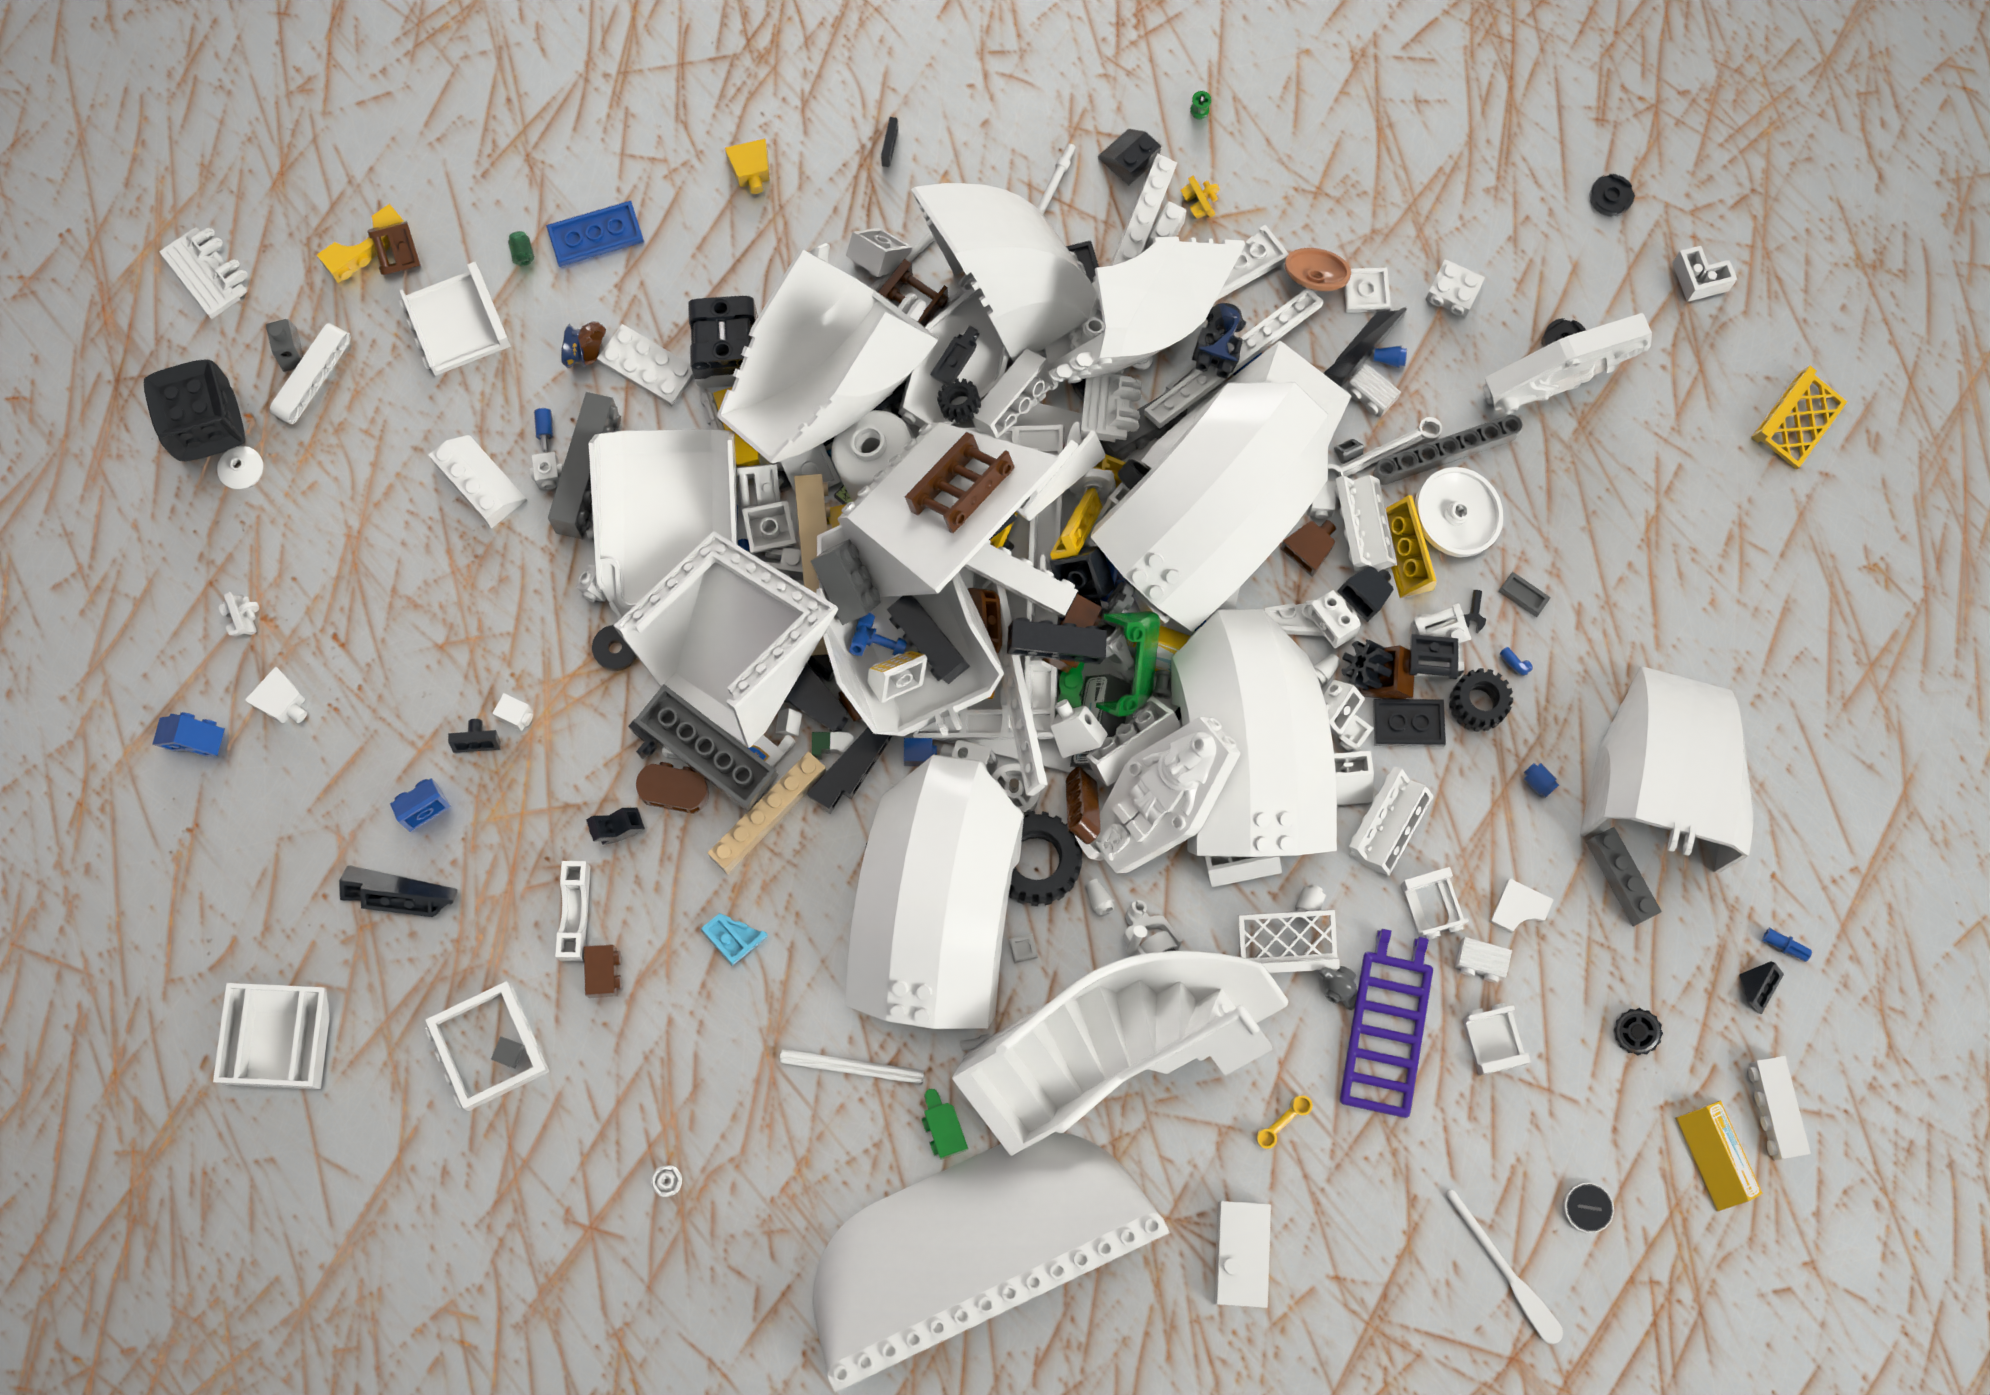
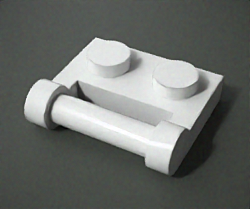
M776 463L736 467L741 499L739 512L743 514L742 509L780 502ZM747 474H754L757 504H750Z
M1459 603L1453 604V607L1423 618L1421 616L1414 618L1420 635L1458 638V644L1471 640ZM1456 616L1453 620L1425 629L1426 626Z

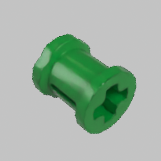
M1198 91L1192 97L1190 113L1196 119H1203L1209 114L1211 96L1208 92Z

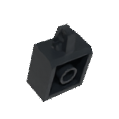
M1098 545L1081 548L1076 556L1049 561L1055 579L1059 581L1065 579L1075 585L1074 589L1078 590V595L1102 607L1100 601L1102 597H1106L1115 589L1105 554Z

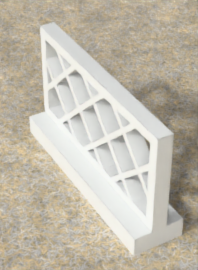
M1334 909L1238 915L1240 957L1262 963L1269 973L1321 970L1324 967L1340 969L1337 957ZM1329 915L1330 925L1324 931H1321L1314 922L1319 916ZM1306 916H1314V917H1313V918L1311 919V921H1310ZM1291 917L1287 922L1282 919ZM1296 917H1303L1308 922L1300 933L1290 926V923ZM1272 918H1278L1284 923L1283 927L1276 934L1266 927ZM1258 919L1266 920L1263 923H1261ZM1244 920H1255L1261 926L1250 936L1244 930ZM1311 925L1321 934L1312 945L1303 937V934ZM1287 927L1297 935L1288 946L1278 938ZM1263 928L1273 936L1265 947H1262L1254 939ZM1245 935L1249 938V939L1246 941V943H1245ZM1323 937L1331 942V953H1320L1315 948ZM1301 938L1310 947L1304 954L1297 955L1291 948ZM1275 940L1286 948L1279 956H1273L1267 951ZM1253 941L1262 950L1256 957L1246 958L1245 948ZM1312 950H1314L1317 954H1309V953H1310ZM1288 951H1290L1293 955H1286V954H1287ZM1264 953L1269 955L1268 957H1261Z

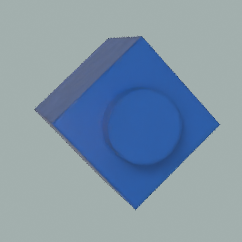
M904 738V766H920L932 755H937V745H933L932 738Z

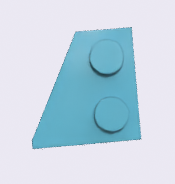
M720 913L701 928V932L731 966L736 964L768 937L766 932L762 930L761 932L748 927L745 923L733 921L730 917Z

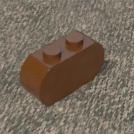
M968 588L967 590L998 655L1002 648L1000 597L993 590Z
M660 762L659 765L652 763L644 767L638 774L636 789L646 805L695 814L701 811L708 802L709 788L706 781L691 767L684 766L682 769L673 768L674 765L667 762Z

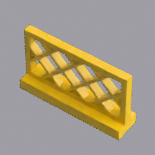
M1808 366L1796 375L1751 436L1757 443L1760 441L1765 443L1795 469L1800 468L1847 403L1844 398L1815 375L1817 370L1812 366ZM1811 383L1818 387L1819 395L1811 396L1809 389ZM1826 398H1832L1838 403L1837 407L1828 410ZM1812 399H1820L1822 410L1813 411ZM1799 400H1806L1807 411H1798L1797 402ZM1823 414V426H1816L1814 415ZM1808 415L1810 427H1801L1799 416ZM1793 416L1795 428H1786L1785 418ZM1802 431H1811V442L1804 443ZM1787 432H1796L1798 443L1789 444ZM1774 433L1782 434L1783 444L1778 445L1771 439ZM1799 447L1800 457L1798 460L1791 456L1790 448Z

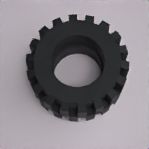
M1478 668L1476 672L1474 670L1469 671L1467 675L1464 674L1450 693L1449 698L1452 700L1449 702V708H1453L1451 714L1453 717L1457 715V722L1459 724L1462 722L1466 724L1464 728L1468 730L1474 727L1475 732H1479L1481 729L1489 731L1491 727L1495 728L1512 708L1510 706L1513 703V697H1510L1513 693L1512 688H1507L1509 682L1507 680L1502 681L1500 673L1494 675V670L1488 669L1484 672V668ZM1481 690L1487 693L1492 700V709L1484 711L1476 708L1470 700V691Z

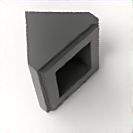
M1351 439L1335 446L1334 450L1340 462L1344 464L1363 455L1364 445L1355 439Z

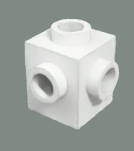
M555 452L532 455L533 468H530L532 482L535 481L539 489H554L558 485L563 464L559 463Z
M589 564L587 569L580 575L576 588L583 593L582 597L590 602L595 600L605 602L607 598L597 584L596 565Z

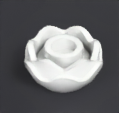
M671 1165L657 1168L651 1179L652 1188L662 1197L675 1195L682 1185L681 1173ZM666 1179H669L668 1184L665 1183Z

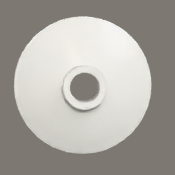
M245 446L235 447L226 451L221 456L217 465V473L221 482L235 490H243L255 485L261 478L264 470L261 456L254 449ZM241 462L240 467L234 468L237 463Z

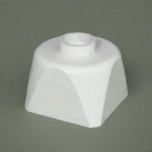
M872 410L848 429L836 435L833 440L831 449L832 460L853 502L858 498V492L865 486H870L874 482L873 477L879 471L885 470L889 466V460L897 454L900 455L905 450L904 445L914 438L909 425L890 412Z

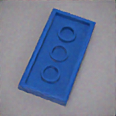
M631 200L546 225L559 267L644 242Z

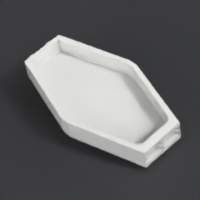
M971 287L925 327L938 337V341L928 355L907 377L898 411L902 415V419L907 423L915 424L920 428L927 423L941 422L948 425L955 423V419L953 422H950L948 418L945 419L943 417L937 397H939L938 391H942L941 387L944 384L932 378L930 374L953 338L959 334L964 335L969 325L977 329L980 335L975 342L977 347L957 377L961 382L962 378L967 380V383L969 380L973 382V385L977 387L980 399H982L1005 373L1009 354L987 314L991 310L990 305L988 304L984 307L979 299L984 295L980 288L974 290ZM957 397L951 404H962L967 400V397Z
M1640 313L1564 337L1485 377L1486 385L1483 386L1487 404H1492L1495 411L1503 409L1506 414H1511L1517 411L1519 406L1538 400H1548L1549 397L1577 388L1581 383L1591 380L1593 376L1605 370L1607 373L1614 371L1615 365L1651 348L1652 332L1644 314Z
M1199 717L1134 755L1125 764L1100 812L1101 830L1098 837L1092 842L1115 873H1129L1193 837L1202 828L1241 754L1235 747V741L1221 731L1220 723L1214 718Z

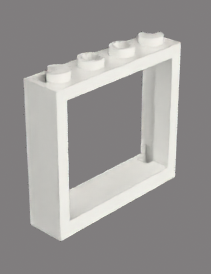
M508 981L426 1019L428 1027L425 1028L428 1038L431 1041H435L437 1049L434 1050L438 1061L440 1063L443 1062L447 1071L444 1072V1076L448 1084H453L456 1093L453 1096L459 1108L463 1107V1109L470 1111L550 1072L513 986ZM502 994L533 1067L469 1098L438 1024Z

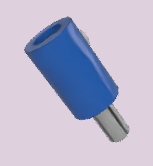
M539 408L534 411L536 438L541 440L542 451L548 452L550 451L549 439L553 438V416L550 409Z

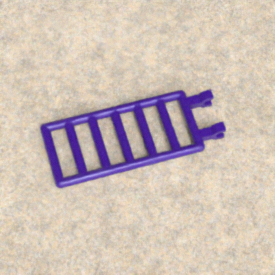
M1382 928L1381 931H1377L1375 953L1365 952L1363 955L1339 1100L1343 1105L1408 1118L1412 1108L1433 967L1424 964L1429 939L1423 937L1414 939L1412 961L1387 956V949L1392 930ZM1372 962L1423 973L1421 987L1371 977ZM1368 986L1419 997L1417 1011L1366 1000ZM1364 1009L1414 1020L1413 1035L1362 1024ZM1360 1033L1411 1044L1409 1059L1358 1048ZM1356 1057L1407 1068L1406 1082L1403 1083L1354 1072ZM1352 1082L1403 1092L1402 1107L1350 1096Z

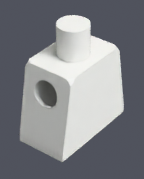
M277 667L245 699L252 707L282 724L289 718H292L296 723H300L307 715V712L300 707L305 698Z
M1067 699L1055 705L1058 714L1051 724V729L1062 758L1102 746L1108 734L1087 706L1072 709Z
M957 740L955 747L944 744L940 752L941 756L981 761L990 775L995 772L998 764L992 748L962 740Z

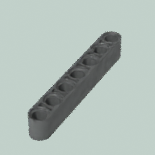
M1508 415L1385 457L1377 463L1373 476L1380 480L1381 485H1386L1515 440L1521 431L1522 421L1516 415ZM1505 426H1511L1514 431L1507 430ZM1485 433H1490L1493 438L1486 437ZM1464 440L1471 441L1473 445L1465 444ZM1443 447L1450 448L1452 453L1444 451ZM1422 454L1429 455L1431 460L1424 459ZM1406 461L1411 467H1405L1401 462ZM1380 469H1387L1390 474H1383Z

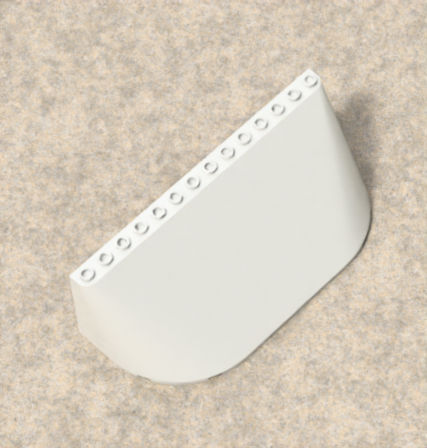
M1057 1132L1048 1135L1010 1156L1002 1144H999L860 1210L844 1223L832 1237L820 1259L813 1286L814 1318L834 1392L844 1389L1170 1232L1161 1215L1125 1168L1111 1154L1098 1145L1078 1136Z

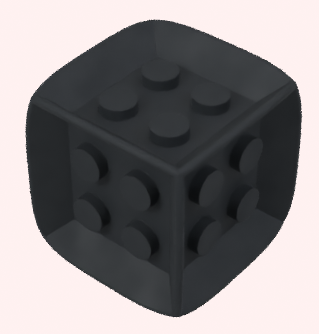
M195 360L154 372L144 378V393L152 425L162 446L176 460L192 461L226 452L245 442L243 422L235 394L226 375L212 360Z

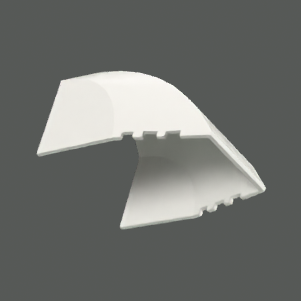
M941 183L918 186L911 189L917 203L921 204L919 206L922 213L926 212L923 214L926 223L953 274L956 276L964 271L966 275L971 272L975 280L970 283L974 290L980 288L984 294L979 298L984 307L988 304L990 305L991 310L987 314L1013 363L1025 349L1037 353L1089 319L1096 290L1086 276L1084 266L1078 261L1075 253L1067 249L1048 220L1033 204L1012 192L988 185Z
M800 248L749 333L752 336L749 347L744 346L741 355L745 356L740 370L735 369L733 376L736 377L732 390L727 389L717 417L771 463L802 454L826 442L858 422L884 401L919 365L937 343L938 337L917 322L926 308V302L922 299L918 300L914 293H909L902 300L899 307H897L880 293L855 277Z
M841 525L817 536V556L825 550L847 540ZM959 572L938 594L913 595L970 665L950 684H947L942 679L938 681L930 672L933 667L927 662L922 686L881 703L867 683L869 668L874 664L892 659L894 657L892 655L893 650L871 643L870 647L866 645L862 656L850 653L849 648L856 632L855 629L859 618L842 625L837 614H835L823 634L837 684L873 734L905 736L937 721L939 730L944 737L949 734L944 718L950 715L954 728L957 730L962 729L957 712L991 697L1003 677L1004 672L992 641ZM817 575V578L819 580V588L817 589V594L830 602V599ZM902 596L880 597L881 603L869 612L875 616L872 626L873 629L876 628L875 634L897 641L898 637L904 639L902 636L905 632L901 627L898 630L889 620L891 615L886 610ZM907 643L904 653L909 651L918 652L919 650L915 645L911 647Z
M1641 666L1613 722L1610 724L1605 738L1598 748L1580 836H1586L1608 818L1631 819L1671 830L1667 848L1669 851H1674L1677 848L1680 833L1686 835L1683 845L1684 855L1689 856L1691 854L1695 837L1718 843L1719 849L1714 872L1720 873L1749 856L1752 839L1753 803L1738 702L1732 690Z

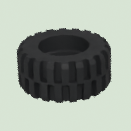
M1030 811L1024 816L1021 843L1032 838L1044 839L1050 842L1057 849L1059 864L1056 871L1050 877L1041 880L1029 879L1023 876L1015 866L1012 871L1009 898L1013 897L1018 900V903L1023 905L1025 902L1031 903V906H1038V904L1042 903L1049 905L1056 899L1058 901L1062 899L1074 887L1080 874L1083 853L1075 835L1068 829V823L1064 824L1061 822L1062 818L1057 815L1051 817L1048 812L1043 811L1042 814H1035V811Z

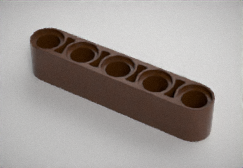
M1078 766L1066 778L1068 829L1088 845L1098 837L1101 830L1097 781Z

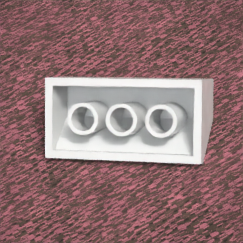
M470 435L446 440L429 454L434 465L491 529L527 501L525 496Z

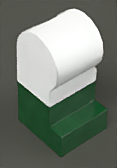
M812 732V755L818 760H822V753H838L842 756L853 744L855 738L846 732Z

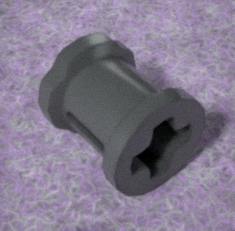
M1157 670L1155 672L1157 677L1156 686L1152 690V694L1158 698L1171 699V671Z

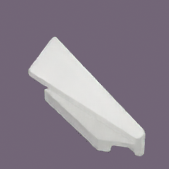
M1093 430L1080 445L1071 440L1058 455L1063 461L1016 510L1027 521L1033 519L1105 458L1103 447Z

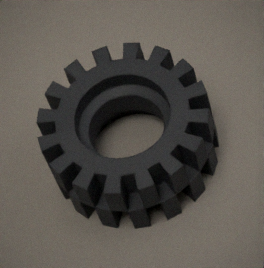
M959 378L955 379V383H952L951 380L948 381V386L943 385L941 387L942 391H938L939 397H937L943 417L945 419L948 418L950 422H953L955 419L956 423H960V419H963V422H967V417L973 419V413L978 414V408H981V399L977 387L970 380L967 383V380L962 378L961 382ZM957 397H967V400L962 404H951Z

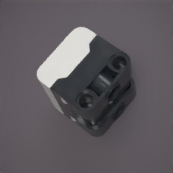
M728 296L692 299L688 302L689 325L691 328L690 367L696 384L703 388L733 386L736 377L733 376L735 369L740 370L745 357L741 353L744 346L749 347L752 339L749 333L758 318L754 298L751 296Z

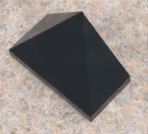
M1772 961L1739 974L1748 1002L1759 1014L1763 1013L1784 975L1778 965Z

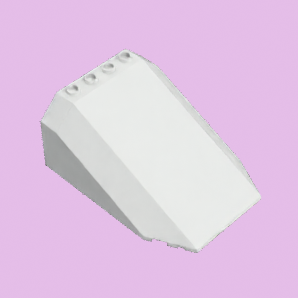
M719 429L628 430L595 434L590 440L589 459L596 579L599 588L602 589L609 601L610 607L617 615V619L620 620L713 531L737 545L735 432Z

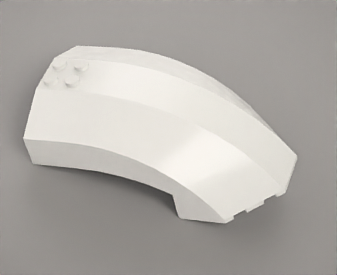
M1296 382L1227 383L1195 415L1193 424L1158 463L1094 526L1091 538L1122 576L1152 604L1193 632L1275 550L1303 516L1328 480V413Z
M1263 609L1216 610L1209 620L1187 640L1188 642L1171 657L1172 705L1180 706L1183 726L1199 717L1217 720L1222 727L1221 731L1235 741V747L1241 754L1202 828L1196 835L1187 839V851L1197 856L1234 857L1290 856L1337 851L1336 775L1332 736L1323 693L1308 655Z
M932 755L882 795L868 838L857 887L850 934L845 1006L884 1021L932 1029L988 1028L995 1018L1005 916L1012 871L1020 860L1024 814L1019 807L1012 803L1006 791L997 780L991 777L981 761Z

